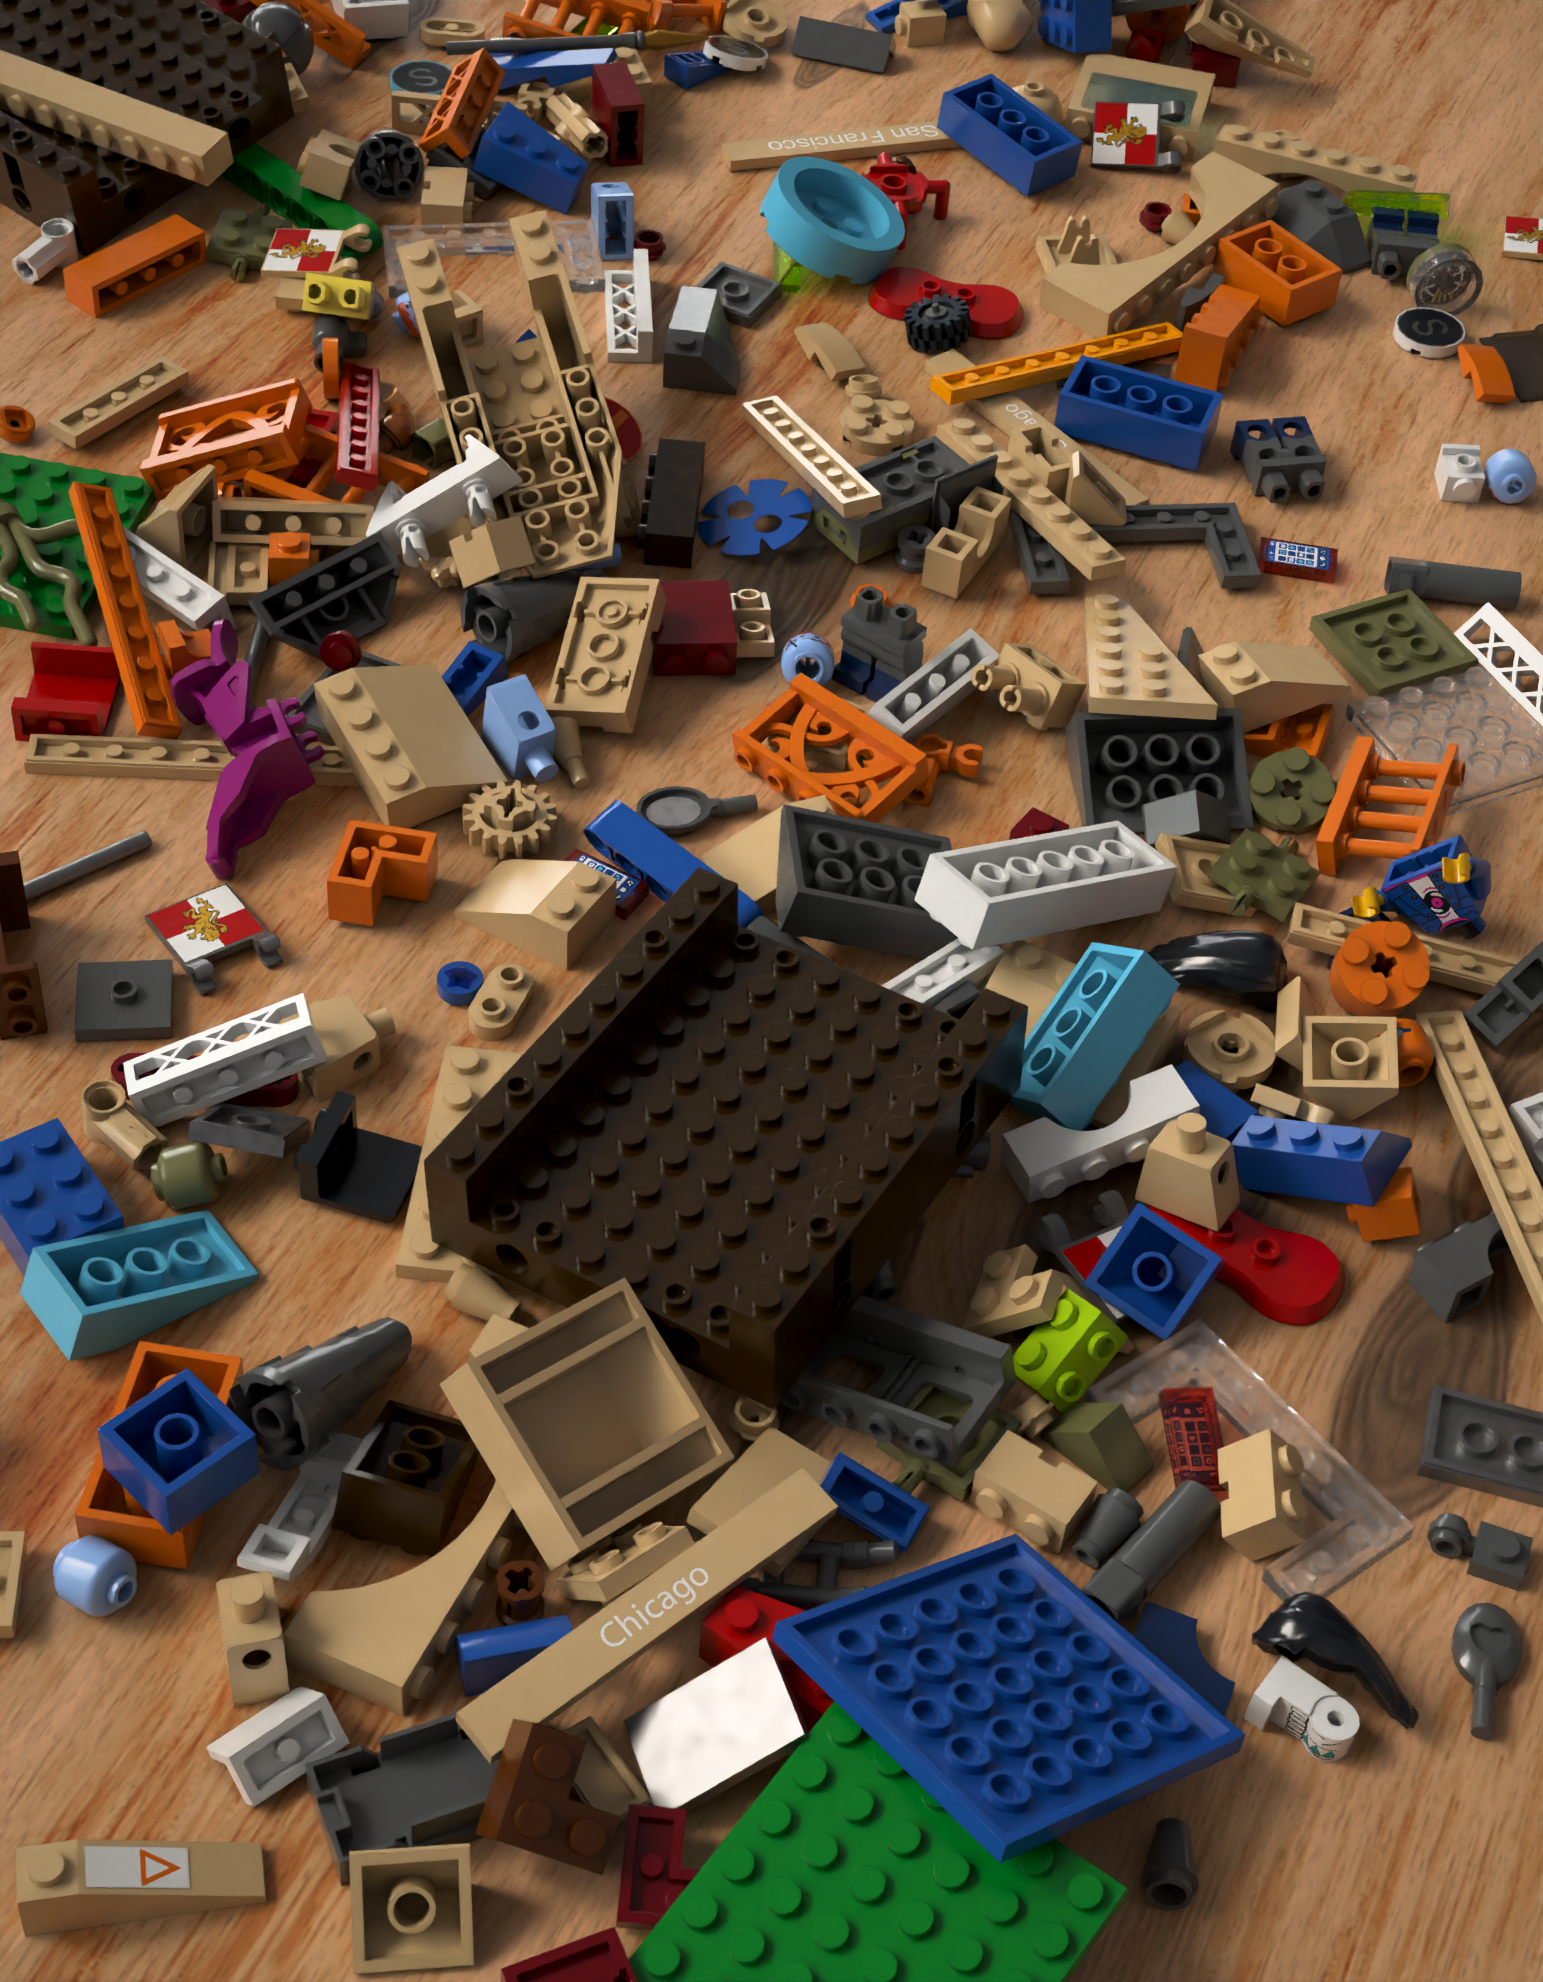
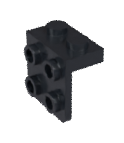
M337 1091L329 1107H323L319 1111L314 1125V1133L308 1143L303 1142L296 1153L294 1169L299 1171L301 1199L379 1222L391 1223L396 1220L414 1185L422 1146L357 1128L356 1096Z

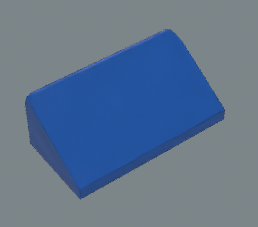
M841 1452L833 1458L820 1483L822 1489L837 1504V1514L882 1541L896 1539L899 1551L903 1554L907 1552L931 1508Z

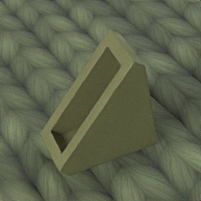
M1075 1403L1050 1424L1041 1435L1045 1442L1094 1480L1098 1481L1107 1490L1115 1487L1128 1493L1154 1467V1462L1122 1403Z

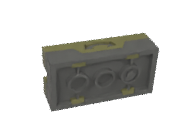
M932 436L854 468L881 494L883 509L870 512L869 516L863 519H844L813 488L810 524L856 564L862 563L897 548V535L903 527L921 525L928 528L935 479L970 464L936 436Z

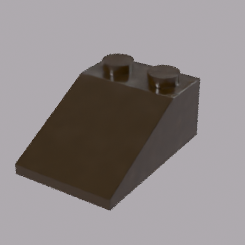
M388 1400L342 1471L331 1527L348 1532L357 1539H373L400 1547L409 1554L435 1556L451 1528L480 1454L461 1420Z

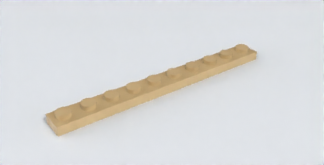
M1462 1011L1416 1013L1415 1021L1423 1027L1434 1052L1433 1072L1543 1324V1189Z

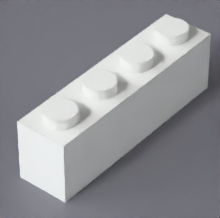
M970 628L876 702L867 716L910 743L978 687H975L971 681L972 671L979 664L995 665L1000 654Z

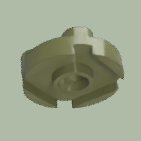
M1298 747L1271 754L1263 759L1254 769L1249 782L1253 815L1263 826L1276 832L1280 829L1292 831V834H1303L1315 829L1324 821L1335 794L1333 779L1326 766L1314 756L1308 755L1304 749ZM1284 785L1297 786L1300 789L1298 793L1300 799L1295 800L1291 796L1283 798L1281 794L1284 791Z

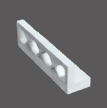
M634 249L633 270H604L608 362L652 363L653 321L648 249ZM614 283H632V284L629 285V286H627V287H625V288L623 289V288L617 286V285L614 284ZM624 301L631 306L623 309L617 304ZM626 322L632 327L624 330L617 325ZM627 343L636 349H617V347Z
M123 527L139 584L144 595L196 631L202 630L209 623L214 624L216 620L228 619L233 628H237L223 594Z
M1488 602L1454 634L1479 659L1478 662L1543 727V655ZM1485 623L1491 630L1489 643L1472 644L1468 638ZM1512 651L1515 654L1513 667L1496 668L1497 652ZM1488 652L1487 658L1482 653ZM1536 675L1539 678L1538 692L1521 693L1519 691L1521 676ZM1512 676V681L1510 682L1506 677ZM1530 701H1536V707Z
M957 938L882 986L934 1008L943 998L962 984L970 981L978 988L983 978L987 976V982L978 988L982 993L997 964L1005 955V951L997 945L972 950L960 943Z
M301 993L126 1061L123 1065L128 1096L139 1114L156 1128L328 1061L323 1043L314 1027L309 1004L304 993ZM299 1014V1018L281 1025L278 1024L284 1018ZM250 1033L245 1039L233 1042L236 1037ZM204 1050L201 1056L187 1060L192 1054ZM160 1068L155 1074L139 1080V1075Z

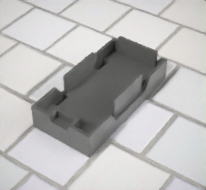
M456 1713L379 1737V1752L375 1753L363 1746H358L305 1764L307 1787L341 1886L350 1884L349 1851L465 1844L484 1838L475 1834L500 1758L492 1764L487 1761L456 1722Z

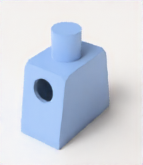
M626 182L591 184V232L598 261L633 259L634 195ZM609 233L619 236L613 240L606 239L610 235Z
M523 674L488 686L481 740L511 778L520 779L533 774L537 782L543 783L551 780L559 771V767L553 759L556 729L527 676Z

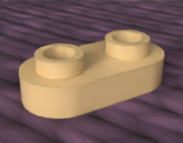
M430 17L420 22V39L432 48L444 47L447 41L485 40V27L482 23L475 20Z
M504 964L494 968L489 973L468 1009V1025L472 1034L482 1040L496 1041L512 1033L533 997V977L526 968L516 964Z

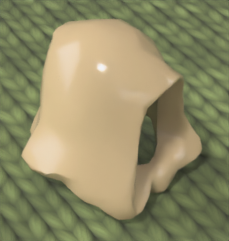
M968 0L967 23L975 29L984 46L990 50H1012L1024 39L1034 23L1032 15L1022 0Z

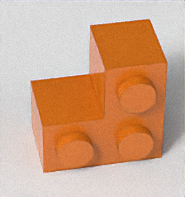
M349 819L327 878L329 919L373 926L384 895L428 902L438 873L437 833Z

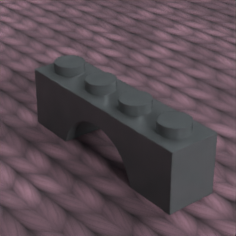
M1492 1210L1488 1216L1475 1223L1471 1221L1463 1223L1451 1235L1438 1242L1435 1240L1426 1242L1414 1254V1264L1407 1282L1445 1322L1483 1303L1494 1274L1489 1260L1501 1254L1512 1253L1494 1211Z

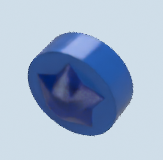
M456 961L443 966L437 975V992L442 1000L452 1005L462 1006L471 1004L483 984L481 970L476 965L464 961Z

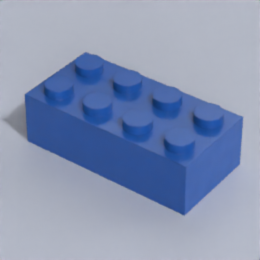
M992 73L943 93L937 128L969 151L975 158L986 164L996 174L1016 187L1021 193L1029 196L1075 176L1083 141Z
M1081 355L1059 394L1054 426L1074 439H1084L1101 444L1106 448H1116L1137 454L1142 458L1155 459L1173 464L1177 468L1196 471L1216 432L1224 394Z

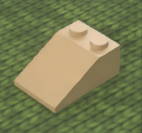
M1235 641L1230 644L1219 645L1214 650L1198 655L1203 688L1218 704L1217 709L1241 708L1243 734L1352 693L1349 683L1313 646Z
M825 795L786 804L837 815ZM783 805L701 855L703 863L723 878L738 883V889L755 901L763 913L777 910L776 885L780 821Z
M503 859L454 910V917L564 970H568L615 918L617 879L579 861Z

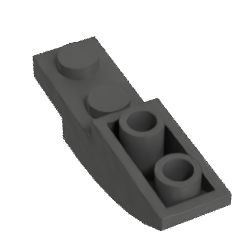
M1543 941L1506 973L1487 994L1463 1015L1467 1025L1493 1051L1543 1006Z

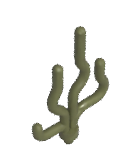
M0 499V549L3 554L0 560V598L16 607L28 631L37 632L41 628V620L30 598L23 590L9 583V577L16 568L20 558L19 548L28 568L35 576L47 581L63 584L65 587L62 600L64 611L81 645L97 646V637L80 606L83 592L80 579L71 570L46 563L36 545L48 544L69 536L80 535L77 520L74 518L44 528H31L23 522L15 505ZM84 549L85 561H86V563H87V565H88V567H89V569H90V566H89V563H88V559H87V556H86V552H85V549Z

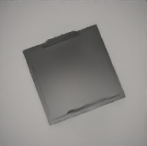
M996 454L935 479L928 528L935 535H937L942 527L955 530L959 507L976 486L1003 495L1004 488L995 476L998 460Z

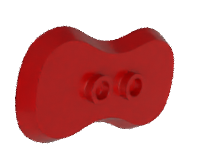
M893 267L886 270L875 281L868 294L869 305L876 312L896 320H904L907 307L911 308V304L915 301L921 303V298L927 297L930 300L933 299L932 295L939 294V298H943L945 294H951V299L959 296L961 300L965 299L969 306L972 336L983 339H1000L1010 336L1018 330L1024 318V310L1020 301L1008 289L995 285L950 282L913 267Z
M1145 1205V1207L1223 1258L1226 1264L1215 1279L1233 1288L1254 1309L1269 1319L1289 1325L1302 1326L1313 1324L1330 1313L1343 1293L1345 1272L1341 1263L1330 1248L1313 1237L1269 1227L1250 1218L1237 1207L1220 1230L1216 1232L1151 1205Z

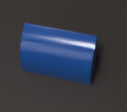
M560 1615L456 1635L455 1652L465 1697L485 1693L571 1632L573 1629L568 1616Z

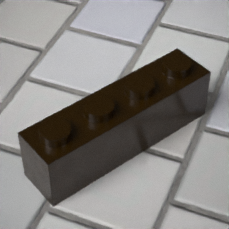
M659 438L657 454L650 453L648 476H646L645 500L642 502L641 524H639L637 548H645L644 565L691 569L704 471L705 442Z

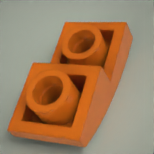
M1460 344L1458 346L1463 378L1472 379L1476 401L1509 404L1516 395L1508 369L1498 351L1492 346Z

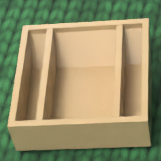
M626 1278L613 1283L467 1361L439 1384L550 1571H553L624 1526L670 1500L735 1458Z

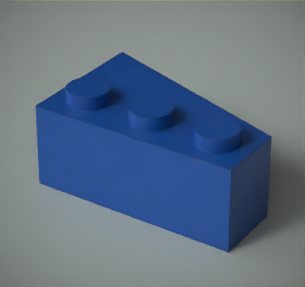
M507 101L481 138L473 170L567 215L580 195L589 164Z

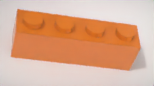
M174 214L63 269L66 299L96 319L207 263L205 231L179 215Z

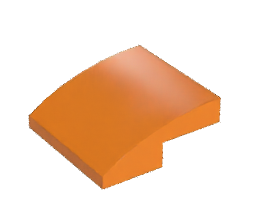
M1320 704L1244 733L1245 751L1266 758L1271 754L1298 747L1304 749L1308 755L1314 756L1320 761L1335 719L1334 705Z

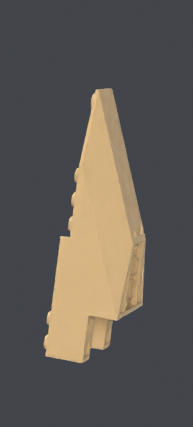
M546 209L509 219L516 259L534 314L538 337L466 356L452 298L434 238L396 247L430 376L457 464L466 461L468 443L465 436L470 434L497 453L522 478L521 483L492 499L496 512L495 521L518 515L521 516L535 561L534 564L524 568L533 579L613 559L622 466V450L597 376L592 352ZM486 514V520H487V522H488V523L494 522V521Z

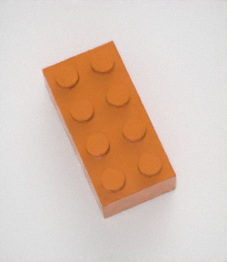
M139 1341L110 1420L186 1368L228 1407L229 1390L239 1384L240 1381L235 1380L244 1375L242 1357ZM99 1448L76 1510L75 1520L79 1539L87 1535L100 1536L129 1552L137 1562L188 1570L207 1510L176 1533L170 1535L104 1468L101 1448Z

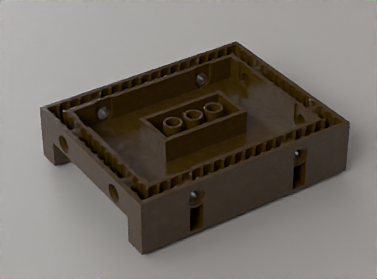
M0 0V50L228 132L233 156L244 151L295 117L281 46L199 0ZM0 109V203L40 228L44 222L54 218H63L71 221L74 225L78 252L84 256L89 255L196 183L195 181Z
M698 867L424 1160L432 1242L566 1308L626 1278L677 1363L774 1410L1020 1088L1028 1006L985 988L961 1019L955 1018L738 925V883Z

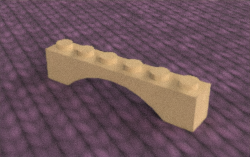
M1224 124L1216 139L1214 152L1260 175L1298 173L1328 181L1349 193L1361 203L1370 215L1372 214L1373 206L1404 209V222L1412 205L1419 176L1418 171L1410 170V168L1404 165L1393 166L1378 162L1372 157H1357L1345 154L1340 149H1325L1313 146L1304 140L1293 141L1281 138L1272 132L1261 133L1249 130L1239 124Z

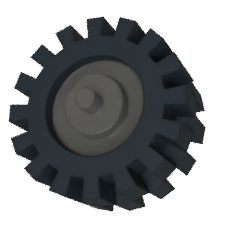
M939 294L932 295L933 299L930 300L924 297L921 298V303L915 301L911 304V308L907 307L905 310L904 320L908 343L912 346V349H920L921 353L931 350V354H938L940 349L947 352L952 346L957 349L961 347V342L966 344L969 341L968 337L972 336L969 306L965 299L961 300L959 296L951 299V294H945L943 298H939Z

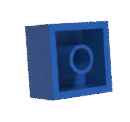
M188 1368L97 1429L104 1468L170 1535L176 1533L260 1473L256 1434Z

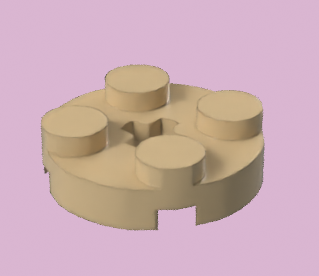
M730 0L726 8L723 30L733 38L750 42L765 49V47L774 46L784 39L788 25L786 21L787 13L784 7L775 0Z
M856 395L852 397L851 404L845 407L840 414L839 436L842 440L845 436L846 439L851 441L850 448L867 455L885 456L891 454L894 447H899L902 444V449L906 448L912 442L914 419L909 413L910 406L901 400L888 401L872 399L867 395Z
M1226 1010L1209 1011L1201 1014L1191 1022L1181 1054L1182 1060H1188L1234 1094L1239 1089L1251 1088L1256 1086V1083L1260 1084L1265 1081L1272 1071L1276 1057L1275 1037L1271 1030L1259 1019L1241 1012L1240 1018L1225 1016ZM1222 1047L1227 1049L1237 1048L1238 1053L1226 1052Z

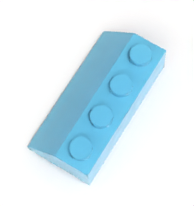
M1092 942L1026 1038L1021 1086L1008 1103L1035 1120L1047 1117L1064 1128L1082 1131L1093 1120L1095 1110L1107 1092L1118 1083L1120 1073L1132 1055L1143 1046L1146 1034L1158 1016L1169 1007L1171 997L1180 983L1144 950Z

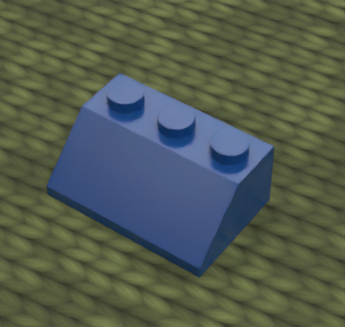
M1254 1115L1248 1118L1231 1143L1234 1148L1235 1163L1243 1189L1374 1207L1412 1147L1411 1138L1384 1131Z

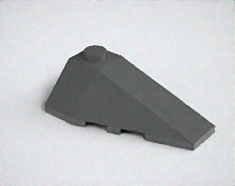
M682 285L666 339L663 387L736 395L741 365L718 290Z

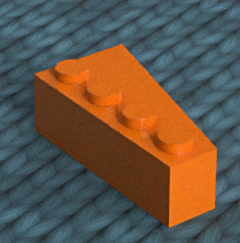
M1220 284L1209 297L1208 303H1204L1201 306L1200 314L1195 313L1191 323L1187 322L1184 326L1174 380L1218 392L1221 386L1227 387L1233 368L1237 369L1243 349L1247 350L1249 348L1253 331L1257 332L1263 318V311L1258 310L1261 295Z

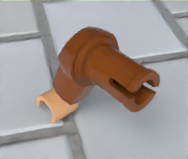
M397 388L393 389L394 392L388 399L385 400L382 397L379 401L387 412L384 418L379 421L378 451L387 455L394 449L406 450L412 443V434L417 431L415 419L409 408L410 404Z

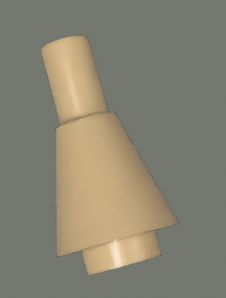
M1185 211L1173 212L1166 217L1161 226L1163 230L1162 239L1176 245L1187 237L1196 226Z
M554 717L551 719L556 729L553 757L567 770L576 789H583L590 784V779L582 764L583 758L578 722L571 717Z

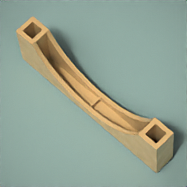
M1212 151L1192 166L1189 196L1196 204L1201 219L1187 237L1159 254L1137 261L1109 265L1062 262L1042 277L1039 307L1096 338L1124 332L1136 319L1146 315L1162 299L1168 298L1175 289L1183 283L1189 282L1201 269L1208 267L1216 258L1219 239L1260 224L1266 219L1273 217L1279 206V200L1277 199L1279 183Z
M493 1314L470 1348L469 1360L529 1328ZM497 1480L484 1506L467 1528L441 1552L421 1565L390 1579L358 1588L336 1591H311L283 1633L286 1664L398 1715L404 1716L414 1698L421 1700L426 1695L433 1680L434 1665L441 1654L448 1656L455 1647V1636L460 1634L461 1631L460 1623L467 1611L474 1613L478 1609L486 1592L487 1578L493 1569L499 1571L506 1563L512 1548L511 1539L517 1529H525Z

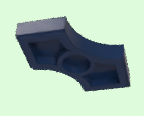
M1146 1601L1133 1637L1225 1717L1236 1682L1216 1672L1202 1656L1196 1639L1198 1620Z

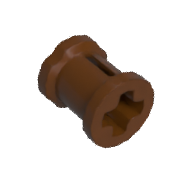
M529 1560L507 1562L496 1575L499 1595L496 1601V1615L499 1622L503 1626L542 1619L545 1602L542 1597L545 1590L542 1569L536 1563Z

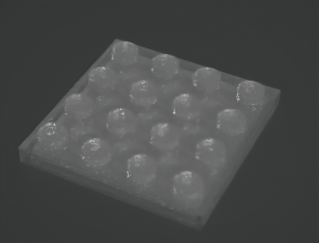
M1482 664L1382 695H1375L1348 703L1345 717L1363 736L1374 737L1375 750L1383 759L1442 764L1449 743H1458L1459 761H1465L1466 774L1463 786L1456 787L1446 817L1543 786V728ZM1400 777L1409 788L1433 790L1436 780Z

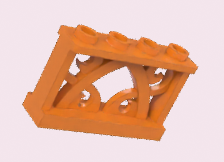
M293 378L162 413L157 420L160 426L149 459L142 460L139 470L148 486L154 488V496L158 501L165 499L176 485L208 464L216 466L217 483L243 479L250 469L266 473L297 465L300 463L302 456L299 450L307 415L312 413L313 405L300 380ZM247 431V432H245L244 434H240V435H237V436H233V437L221 439V440H218V441H214V440L217 439V438H221V437H225V436H229V435H233V434H236V433H240V432Z
M799 673L789 682L790 688L742 730L738 729L732 734L734 758L741 768L747 772L753 771L765 779L773 790L778 793L784 792L796 801L825 795L835 813L840 816L878 823L913 790L918 792L920 785L929 779L927 754L803 673ZM796 712L799 713L793 726L785 724ZM821 728L829 734L819 735L818 729ZM773 734L790 737V740L779 737L769 741L770 746L780 748L778 752H773L761 743ZM842 742L849 746L847 757L851 771L842 773L809 772L804 756L806 744L827 747ZM860 755L864 756L869 760H863V765L865 768H862L857 761V758ZM894 776L881 790L879 789L877 783ZM864 787L871 794V799L861 808H856L843 799L845 797H853L858 804L860 800L859 789Z

